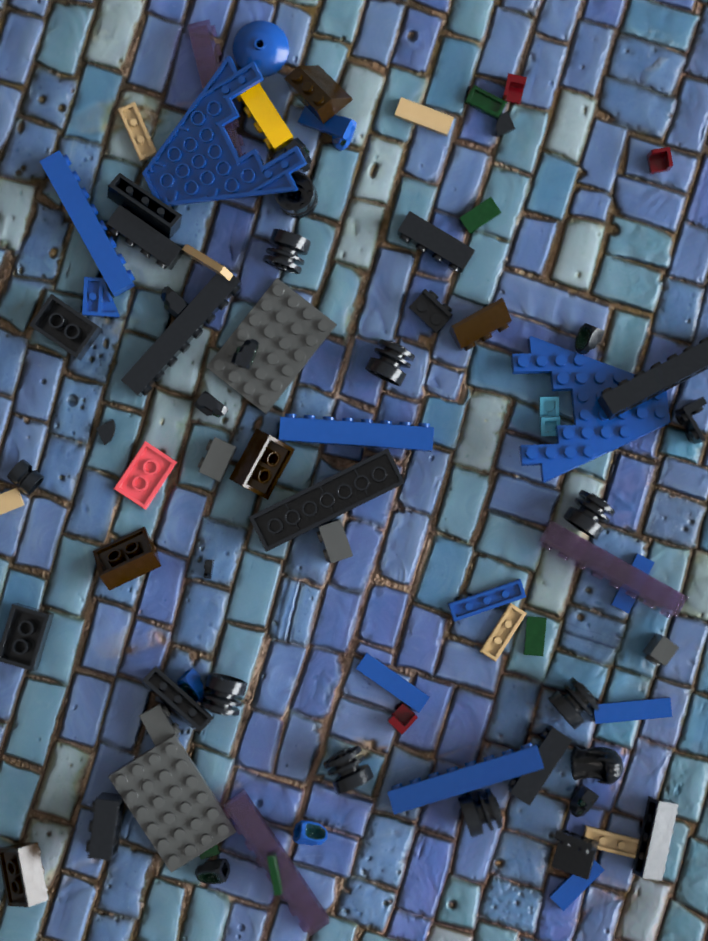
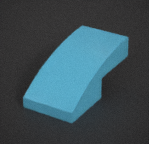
M539 396L541 436H556V426L560 425L559 396Z

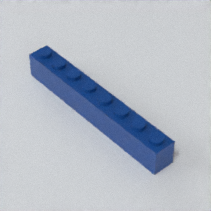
M59 150L42 159L40 163L112 294L116 297L135 287L133 273L131 270H126L124 266L126 261L121 253L117 254L115 250L117 244L112 236L108 237L105 231L108 228L103 220L99 221L97 217L99 212L94 203L90 205L87 199L90 195L85 187L81 188L78 182L81 179L76 170L72 172L70 168L72 163L67 154L63 155Z
M285 414V417H280V441L417 451L433 450L434 427H430L428 423H419L418 426H411V422H399V425H393L392 421L380 420V424L373 423L371 419H361V422H353V418H342V421L334 420L335 417L323 416V420L315 419L313 415H304V418H296V414Z
M532 743L520 746L521 750L516 752L513 749L503 751V756L495 758L494 754L484 757V762L476 763V760L465 763V768L458 769L455 766L446 769L447 773L442 775L439 772L429 774V779L421 781L420 777L410 780V785L403 786L402 783L391 786L392 790L387 792L393 813L395 815L544 769L537 745L532 746Z

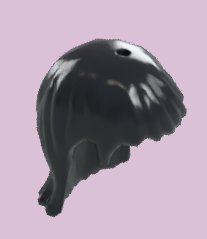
M574 746L570 759L571 773L574 780L594 778L598 779V783L609 785L617 781L623 774V761L620 755L613 749L606 747L581 749L577 746Z

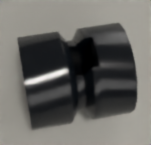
M25 459L18 462L7 476L15 485L19 484V488L27 496L33 493L44 480V476L37 470L33 471L32 466Z

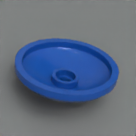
M254 21L246 24L238 31L233 41V56L239 68L241 69L254 61L263 77L277 73L288 59L289 43L285 33L277 25L268 21ZM262 42L263 46L258 47L257 43Z

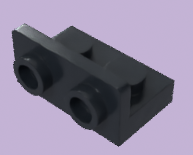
M424 289L422 294L409 306V309L437 334L452 318V310L447 304H441L437 300L438 296L432 290L428 292Z

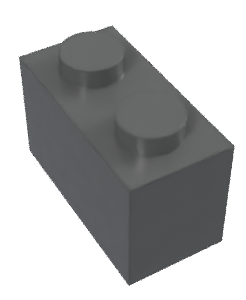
M216 437L213 440L210 439L206 447L207 455L205 458L202 457L198 464L199 472L222 482L237 447Z
M341 519L319 527L320 531L317 532L320 543L324 542L326 549L323 550L326 561L330 560L331 563L353 556Z
M656 633L643 650V653L647 655L645 659L656 666L661 664L666 667L679 647L665 636Z
M162 702L139 715L155 746L174 734L178 739L181 732L176 722L173 723L170 718L172 714L167 705L164 706Z

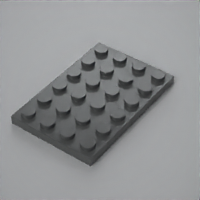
M276 278L206 367L267 415L337 324ZM254 339L258 341L259 347L250 370L231 364L234 352L237 350V347L243 345L245 340Z
M175 734L108 776L171 873L237 832L233 822Z

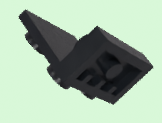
M704 397L698 398L675 411L677 422L684 426L686 430L685 436L693 444L705 441L702 432L692 415L704 410L702 406L707 404Z
M565 829L556 830L554 838L559 841L552 867L584 879H589L599 841Z

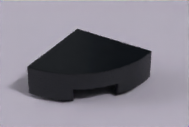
M508 111L503 113L497 121V138L515 130Z
M114 420L96 428L104 445L109 444L114 437L116 430Z
M205 560L204 578L212 579L215 560Z

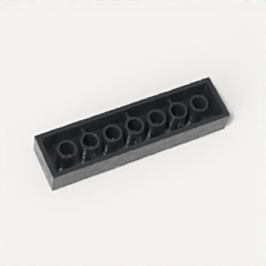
M387 448L250 516L249 519L265 551L268 552L403 485L405 482Z

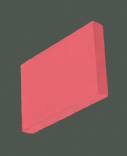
M145 441L114 487V490L146 510L178 462Z

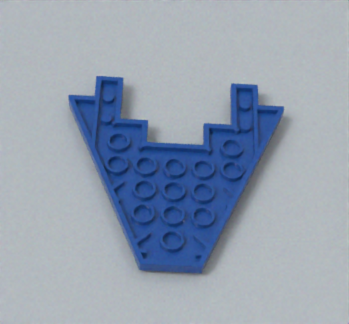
M226 57L142 172L153 196L166 205L177 206L299 190L291 173L307 163L298 146L264 164L257 149H253L239 157L224 127L240 117L232 99L264 80L254 61L238 70L232 57Z
M532 336L528 338L529 353L511 355L512 374L550 373L552 391H571L574 425L556 426L557 444L520 445L519 447L521 466L540 465L542 483L550 481L670 423L667 391L611 420L608 419L598 402L602 395L601 392L609 387L612 389L618 387L617 384L624 379L629 381L634 378L635 374Z

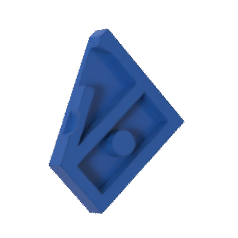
M84 277L83 316L120 318L104 278Z

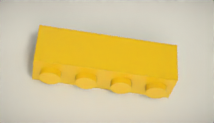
M260 83L235 97L238 102L242 101L245 105L243 110L248 118L252 116L255 121L253 125L259 134L262 132L265 139L263 141L268 149L272 148L276 153L294 140L292 133Z

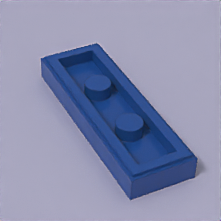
M306 106L297 121L300 125L346 140L353 125L352 120L338 115H334L323 124Z
M636 553L611 605L629 614L655 562Z
M594 859L589 879L570 874L549 897L564 911L604 869Z

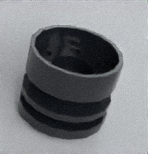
M295 171L291 175L299 190L276 193L274 196L286 215L292 218H304L315 210L318 204V194L311 179L306 174ZM298 194L301 199L297 200L295 198V195Z
M273 229L269 242L276 246V248H267L266 252L270 255H264L263 261L279 271L301 274L302 268L298 265H304V260L298 257V255H307L311 242L295 233L282 229Z
M379 339L377 344L383 349L375 348L374 352L380 356V359L370 357L365 370L391 384L401 386L406 374L400 370V367L410 368L411 365L405 360L413 362L415 356L405 347L395 342Z
M581 490L579 496L584 501L579 498L574 500L580 508L569 507L563 518L586 535L598 539L604 530L598 521L601 520L608 523L610 520L604 513L613 516L615 511L597 495Z
M208 672L205 686L213 691L203 692L202 696L210 700H201L200 706L216 714L238 716L240 709L233 706H242V702L235 699V696H244L248 683L228 675Z
M572 677L569 681L574 686L573 689L565 683L563 686L567 694L564 696L557 690L548 700L573 729L576 730L585 722L580 714L584 711L591 717L593 714L587 707L590 705L595 711L599 710L600 707L592 693L582 683Z
M360 746L343 749L333 754L331 758L323 763L325 768L333 767L327 772L328 775L338 774V777L332 781L337 794L351 791L374 777L369 764L359 766V763L365 759L364 754L356 756L362 751Z
M490 788L485 789L487 798L484 799L481 791H477L478 801H474L470 794L458 798L471 838L484 834L483 824L485 823L490 831L494 830L491 823L494 820L498 829L503 827L502 813L497 799Z

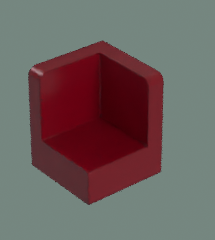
M508 73L502 100L520 104L527 77Z
M670 147L653 149L647 155L650 174L669 171L673 166Z
M402 703L388 718V722L398 732L403 734L418 716L406 704Z

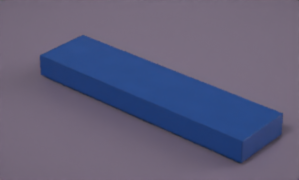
M517 579L447 604L453 622L526 598L521 579Z
M368 653L364 655L356 667L362 674L418 713L430 698L426 693Z
M670 697L597 703L600 709L597 711L593 709L595 724L672 717Z

